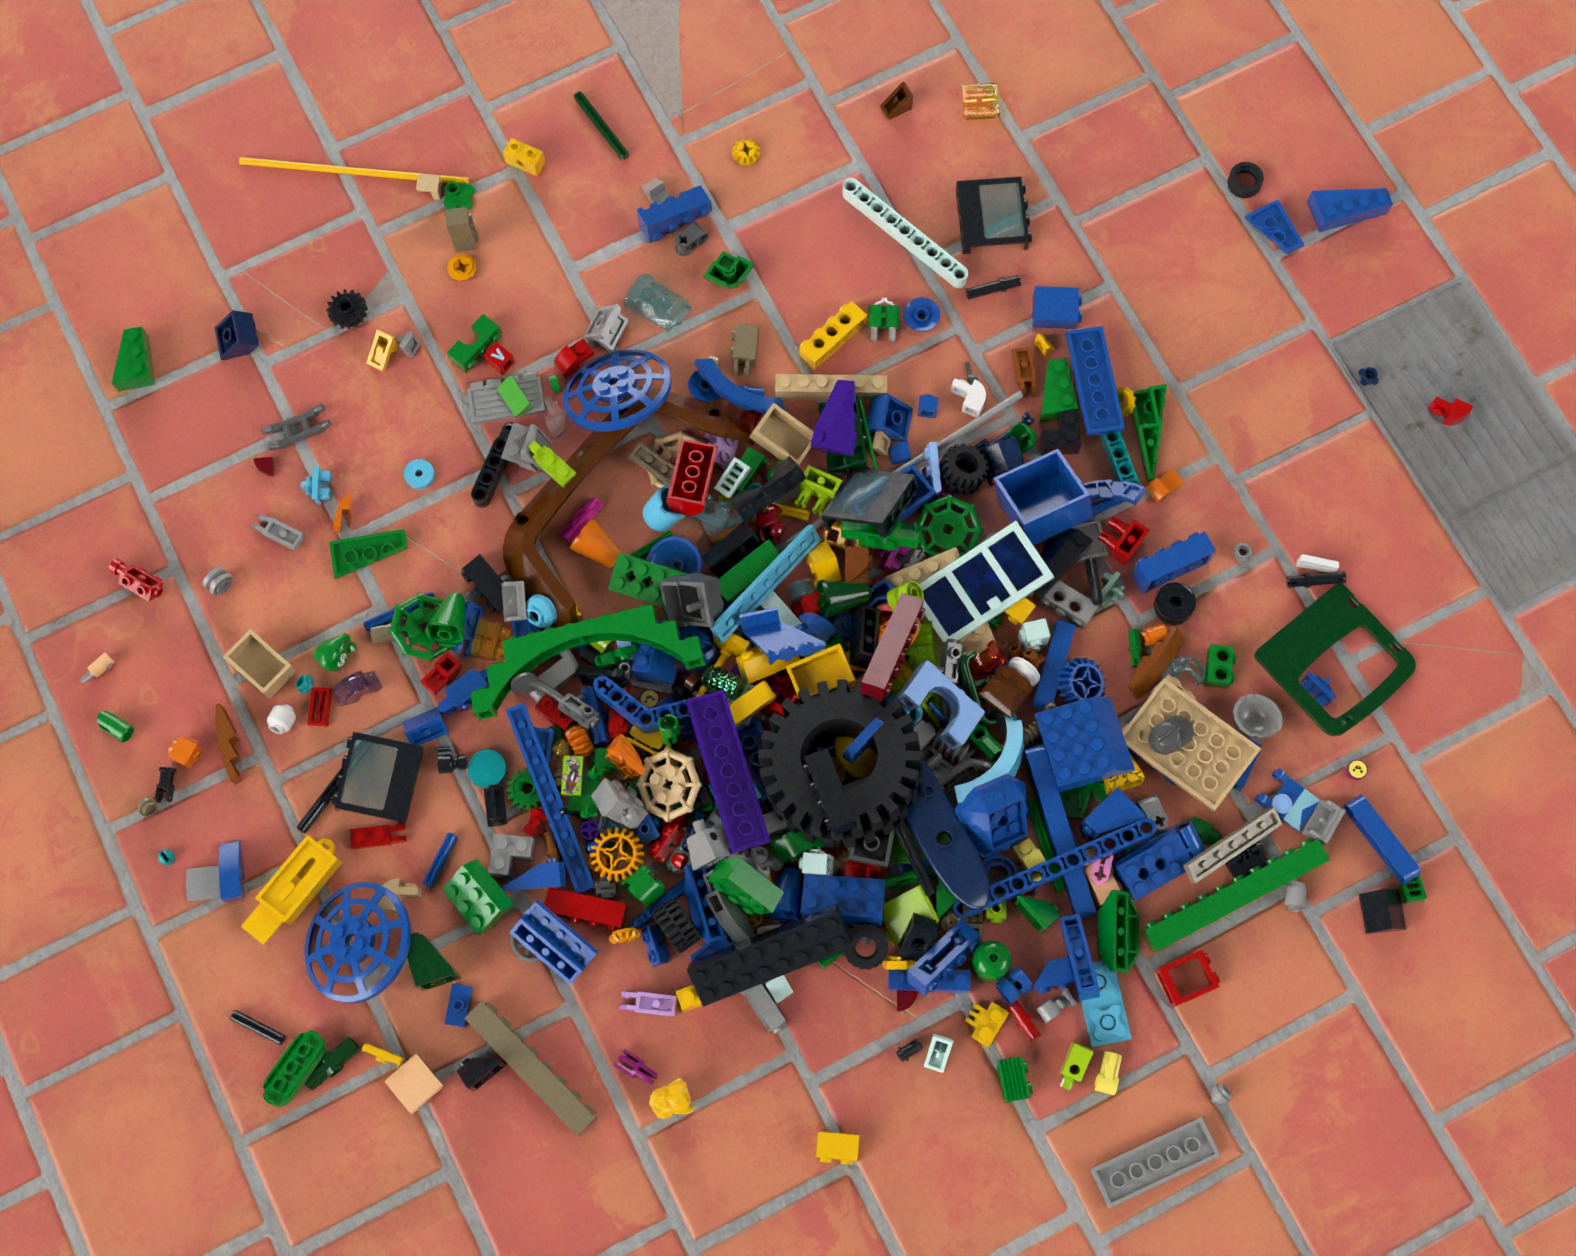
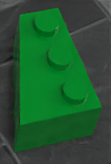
M142 326L123 330L111 382L118 392L155 385L149 335Z
M1067 358L1048 360L1039 423L1057 420L1059 412L1078 411Z

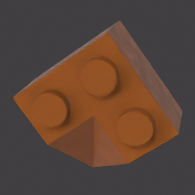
M845 547V582L865 583L867 587L871 588V578H868V571H871L872 553H868L869 547Z

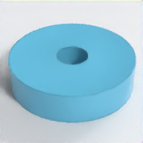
M416 459L405 467L404 478L411 488L422 490L433 483L435 471L428 461ZM422 472L421 476H416L417 473Z

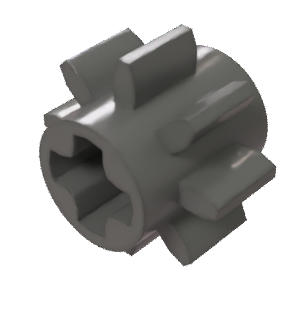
M608 875L603 878L600 876V881H595L596 896H601L602 899L607 900L612 899V894H617L615 879L608 881Z

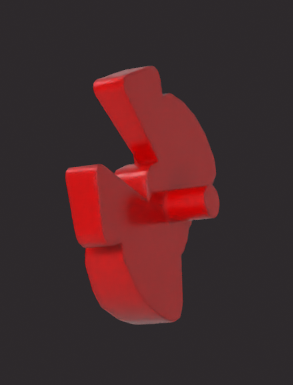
M531 808V817L528 824L524 826L523 831L529 836L538 835L541 837L547 830L540 827V821H549L543 810Z

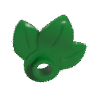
M448 182L444 188L446 196L443 200L446 210L456 209L457 207H466L467 211L471 210L473 203L470 196L475 194L476 189L468 183Z

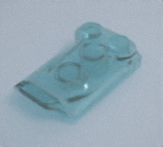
M642 274L636 279L623 301L624 306L667 331H670L674 326L681 325L692 309L689 301L656 282L649 274Z

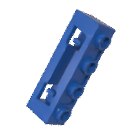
M1080 914L1061 917L1060 928L1079 1000L1083 1001L1100 997L1099 985Z
M960 920L907 971V982L924 996L930 991L934 992L943 978L947 979L953 972V969L965 961L966 956L970 952H975L976 948L980 945V934L963 920ZM954 943V949L936 966V970L933 972L932 967L951 950V945Z

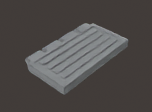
M536 372L523 373V379L520 380L519 374L512 375L532 408L518 417L546 413L540 376L537 377ZM501 377L486 380V386H484L483 380L470 382L467 394L473 425L515 418L497 390V387L502 383Z

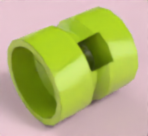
M915 581L904 583L889 590L887 593V602L893 611L901 593L924 599L923 590Z

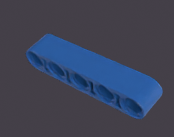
M1057 620L1032 707L1045 710L1047 703L1054 702L1059 685L1057 679L1061 678L1058 672L1063 670L1062 666L1066 662L1076 624Z
M1363 795L1357 796L1344 805L1347 815L1401 884L1405 885L1421 874L1418 864Z

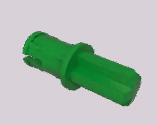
M1131 629L1128 631L1130 647L1128 651H1130L1131 668H1137L1142 659L1141 650H1143V647L1141 646L1139 630Z

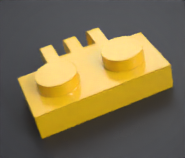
M888 955V958L884 959L882 966L885 969L907 970L916 961L903 959L899 955Z
M991 1002L987 1010L974 1003L972 1007L979 1011L978 1014L970 1010L968 1014L975 1018L974 1021L968 1017L964 1021L976 1028L971 1038L989 1048L1009 1012Z

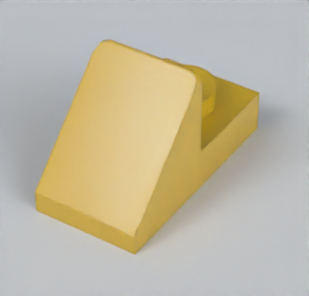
M378 329L367 364L381 371L386 370L390 354L397 351L395 337Z

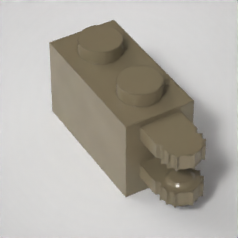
M737 323L736 330L732 331V341H735L734 347L731 346L730 358H733L734 365L733 375L738 374L739 365H745L744 375L749 376L750 366L756 365L759 325Z

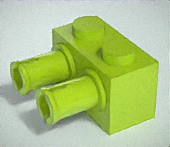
M808 465L804 472L806 479L800 483L801 493L795 504L798 507L802 504L801 508L805 509L811 496L817 497L818 500L812 512L814 514L819 512L818 516H821L828 503L831 502L840 487H842V480Z

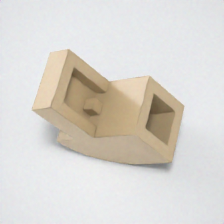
M399 878L389 880L383 885V887L394 892L400 900L401 898H421L422 890L416 884L407 883L403 887V881ZM385 895L377 903L384 913H398L394 904Z

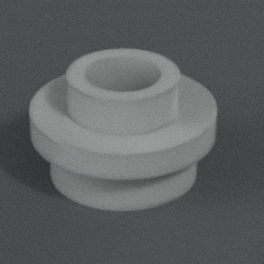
M1239 543L1233 549V556L1238 561H1248L1252 556V549L1246 543ZM1239 551H1244L1245 555H1241Z

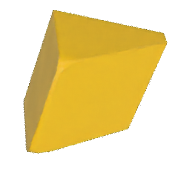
M1036 335L1034 344L1044 356L1055 351V347L1045 335Z

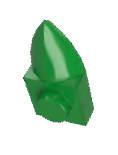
M1196 816L1193 817L1192 823L1203 844L1212 846L1223 838L1217 829L1212 827V824Z

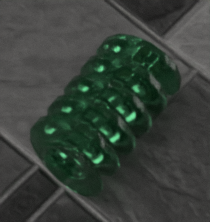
M710 665L703 674L702 684L705 688H709L712 691L724 690L726 697L736 700L745 691L747 680L745 678L740 679V676H734L732 672L728 673L726 669L722 670L719 666L714 668V665Z

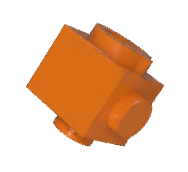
M180 736L170 745L168 757L191 769L193 764L200 759L203 749L198 746L199 742L191 737L185 739Z

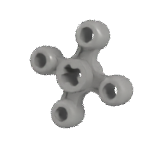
M761 846L747 849L745 852L740 851L728 857V859L741 858L766 879L770 875V868L774 871H780L785 863L781 864L776 852L768 855V851Z

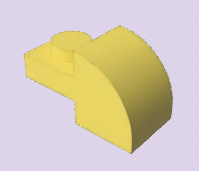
M1030 838L1012 847L1013 852L1023 865L1024 871L1046 861L1041 851L1035 847ZM1037 872L1030 875L1033 881L1037 882L1042 879L1041 875Z

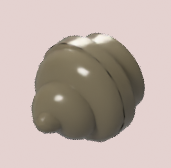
M152 797L142 798L138 803V811L143 816L151 817L158 811V803Z

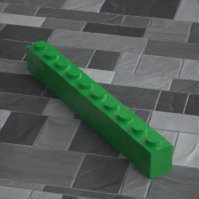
M1309 838L1300 843V848L1294 850L1292 847L1282 852L1283 857L1277 859L1275 856L1265 861L1266 866L1260 868L1258 865L1248 870L1249 875L1243 877L1241 874L1231 879L1232 884L1228 886L1225 883L1214 888L1215 893L1200 895L1197 897L1198 901L1191 904L1189 901L1181 905V910L1174 914L1172 910L1162 916L1163 920L1158 923L1156 920L1145 924L1146 929L1141 932L1152 953L1158 952L1330 861L1319 839L1312 841Z

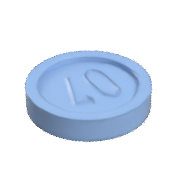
M1278 794L1272 799V807H1275L1277 813L1285 814L1291 810L1292 801L1287 795Z

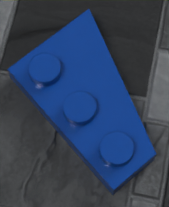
M1278 199L1245 215V219L1286 254L1304 246L1301 237Z

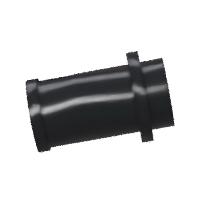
M914 1038L904 1047H898L896 1054L902 1062L905 1060L909 1061V1057L922 1050L923 1047L919 1040Z

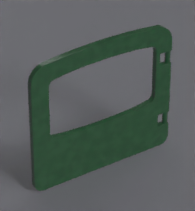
M1341 583L1335 584L1254 653L1256 661L1316 725L1330 736H1341L1369 716L1414 673L1416 667L1415 659L1405 647L1403 648L1383 624ZM1349 599L1357 606L1355 610L1347 602ZM1362 627L1396 661L1397 666L1362 701L1339 717L1333 718L1300 684L1299 677L1336 642L1355 629ZM1393 643L1400 651L1396 653L1389 644Z

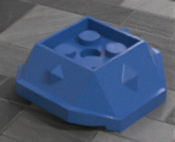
M1007 773L974 787L963 803H959L955 808V814L963 824L978 854L982 857L988 858L1006 849L1008 850L1019 844L1020 839L1028 835L1027 820L1029 808L1027 806L1026 785L1023 781Z

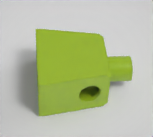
M1071 1041L1060 1070L1061 1074L1064 1075L1060 1084L1061 1087L1071 1091L1076 1080L1082 1081L1093 1055V1051L1090 1048ZM1072 1065L1078 1066L1075 1072L1070 1071Z

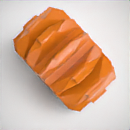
M580 724L574 725L565 731V735L576 756L586 757L594 751V747L584 727L580 726Z

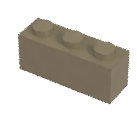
M466 207L444 210L447 229L455 251L462 252L477 249L476 242H479L478 231H476L475 222H473L472 213L468 214Z

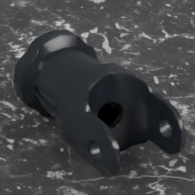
M159 767L160 778L159 783L156 785L155 800L158 803L161 802L163 793L166 792V801L172 802L175 785H173L174 773L177 772V769Z

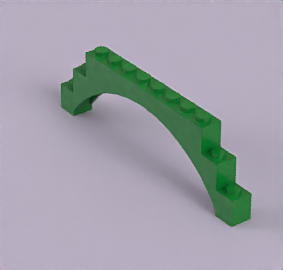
M644 604L639 606V608L631 610L624 609L615 614H604L594 619L587 618L578 623H567L558 628H547L545 631L538 633L531 632L521 637H511L508 640L502 641L505 662H496L486 667L489 688L483 687L470 692L473 714L479 721L498 716L497 711L512 690L510 684L514 677L521 673L532 671L552 656L583 644L600 641H628L645 644L674 656L684 663L688 670L706 665L702 643L698 636H690L681 640L679 627L675 620H666L658 624L657 614L652 604Z

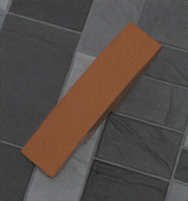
M1170 627L1164 641L1156 642L1149 657L1142 656L1128 685L1129 690L1136 699H1139L1154 685L1179 651L1185 638L1178 627Z
M218 703L216 704L218 746L229 779L236 785L242 781L235 766L236 763L242 760L234 746V743L240 741V738L225 707Z

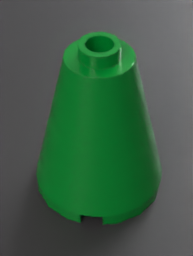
M454 592L446 596L426 627V635L431 641L432 639L437 640L438 645L456 647L464 640L465 598L459 593Z

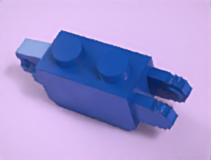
M487 668L481 672L471 669L449 685L445 692L448 697L438 704L441 714L448 716L456 710L461 712L472 707L470 692L483 687L489 688Z

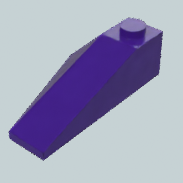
M837 380L814 428L810 447L822 453L853 456L857 441V431H855V421L857 420L854 414V404L856 403L854 381Z

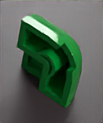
M722 251L716 262H712L704 274V278L721 288L728 290L737 288L745 281L753 269L754 263L739 255L736 258Z

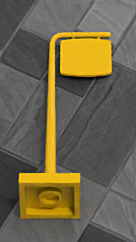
M732 633L722 643L713 634V644L721 650V655L696 697L705 694L727 658L731 656L736 658L743 652L750 650L749 641ZM647 719L643 721V724H648L651 720ZM633 726L630 730V735L635 739L626 737L630 743L653 755L659 752L651 748L660 749L663 745L660 731L646 734ZM636 739L650 747L648 748L636 741Z

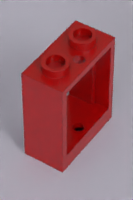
M1202 950L1155 970L1172 1008L1220 987L1218 975L1215 971L1212 972L1210 968V958ZM1198 958L1210 986L1181 998L1168 970Z

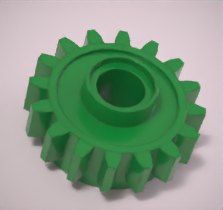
M528 767L525 768L524 773L518 770V776L512 774L513 781L507 782L511 788L506 789V792L511 794L508 796V799L513 801L514 807L519 805L521 811L527 808L530 812V809L533 807L539 808L538 805L541 801ZM532 786V792L525 794V787Z

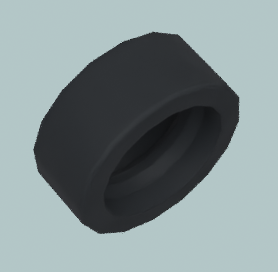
M1251 162L1236 164L1231 169L1227 180L1230 192L1240 198L1255 196L1262 186L1264 180L1263 172L1260 167ZM1238 173H1248L1254 177L1256 183L1253 187L1245 188L1236 182L1235 176Z

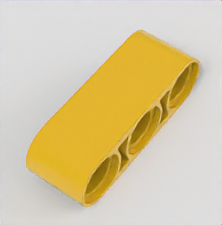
M765 681L759 683L729 705L736 728L776 699L777 696Z

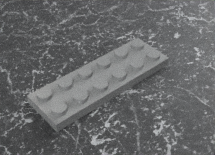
M1202 1117L1091 1168L1090 1171L1108 1209L1221 1155Z

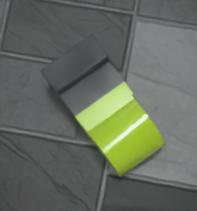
M615 641L589 643L579 651L580 658L594 668L596 666L595 658L603 653H607Z

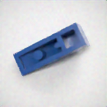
M558 858L546 859V863L535 866L504 885L503 891L566 886L565 861L558 862Z

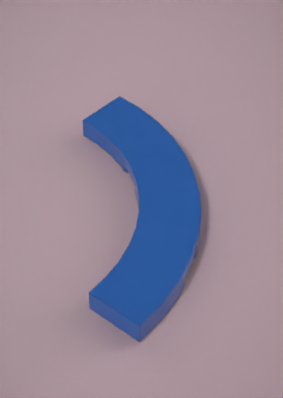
M713 358L695 360L694 364L704 381H708L716 393L732 404L748 411L762 412L763 415H765L773 403L786 411L781 398L753 394L731 382L719 370Z
M1097 480L1083 483L1090 494L1091 501L1116 499L1136 505L1147 492L1145 487L1128 481Z

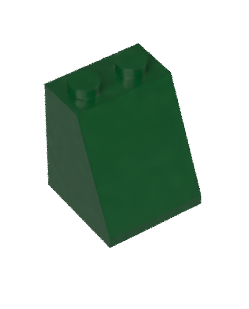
M419 932L411 934L407 959L416 988L425 991L461 979L460 974L430 939L423 934H419Z

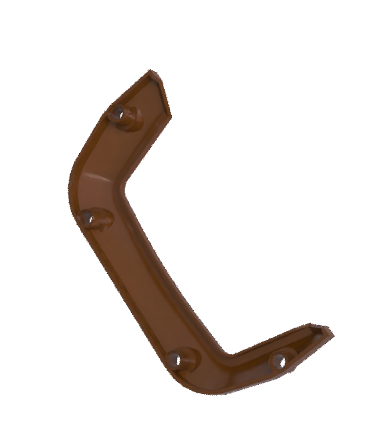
M649 389L645 395L653 401L661 389ZM670 391L663 405L655 412L714 436L746 442L751 446L755 443V441L749 438L751 432L723 412L719 406ZM630 395V396H628L627 398L623 399V400H622L621 402H619L618 404H621V403H623V402H625V401H627V400L633 398L634 396ZM639 400L630 407L619 410V412H625L619 415V419L629 417L641 411L646 405ZM611 412L602 422L612 421ZM638 424L616 431H593L565 462L576 472V475L564 487L551 478L525 508L516 514L514 521L507 530L503 544V558L506 569L514 582L524 581L525 602L536 594L544 595L551 600L557 611V620L550 626L551 628L562 627L567 623H578L577 605L536 550V540L586 476ZM522 520H528L525 524L520 525Z

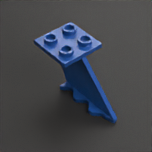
M777 607L739 615L744 639L752 641L768 657L770 665L778 659L790 661L796 655L809 657L815 651L826 648L824 641L780 621Z

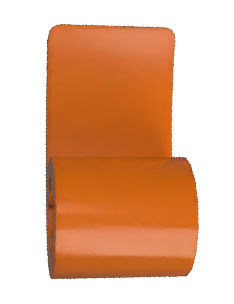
M1171 468L1161 478H1156L1146 486V491L1159 503L1183 484L1184 480Z

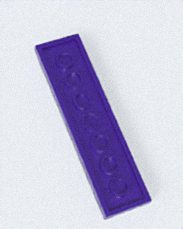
M720 690L687 699L685 701L731 854L770 843L771 840L725 691Z

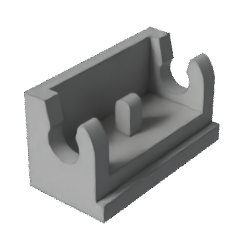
M524 581L501 583L504 622L527 620Z
M1320 800L1302 834L1312 841L1319 839L1321 845L1327 844L1346 810L1329 800L1327 802Z

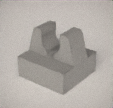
M409 331L405 336L399 335L396 340L397 343H400V349L406 356L413 358L421 344L415 334Z

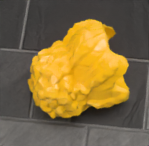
M678 1078L667 1086L656 1088L650 1095L649 1105L659 1119L672 1117L673 1114H688L695 1109V1105L689 1107L691 1098L686 1087L687 1083L682 1079Z

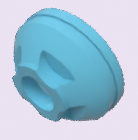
M536 594L526 602V617L530 623L540 628H548L556 622L557 611L550 599L544 595ZM532 611L538 615V620L532 615Z

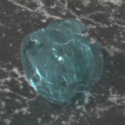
M810 578L795 581L786 588L788 594L791 595L792 603L800 601V597L816 593V590L812 588L813 583Z

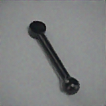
M566 807L560 808L561 815L568 814L582 819L583 822L589 820L582 818L580 814L568 811Z

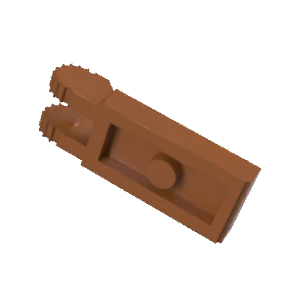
M1031 347L1012 349L1017 383L1020 392L1023 394L1022 398H1026L1027 395L1025 384H1031V394L1033 397L1037 396V378Z

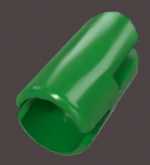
M108 711L98 713L97 723L103 731L121 742H126L131 738L134 733V727Z
M666 714L665 720H663V717L659 719L658 726L664 745L670 746L668 738H670L673 744L677 743L676 736L680 740L682 739L678 720L674 715Z

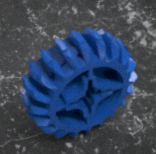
M1080 657L1069 660L1067 664H1064L1062 666L1063 670L1058 672L1061 678L1057 679L1060 682L1057 688L1062 691L1059 696L1065 697L1063 702L1073 703L1090 697H1103L1106 695L1103 689L1107 688L1104 685L1107 679L1102 677L1104 671H1099L1100 665H1095L1094 660Z

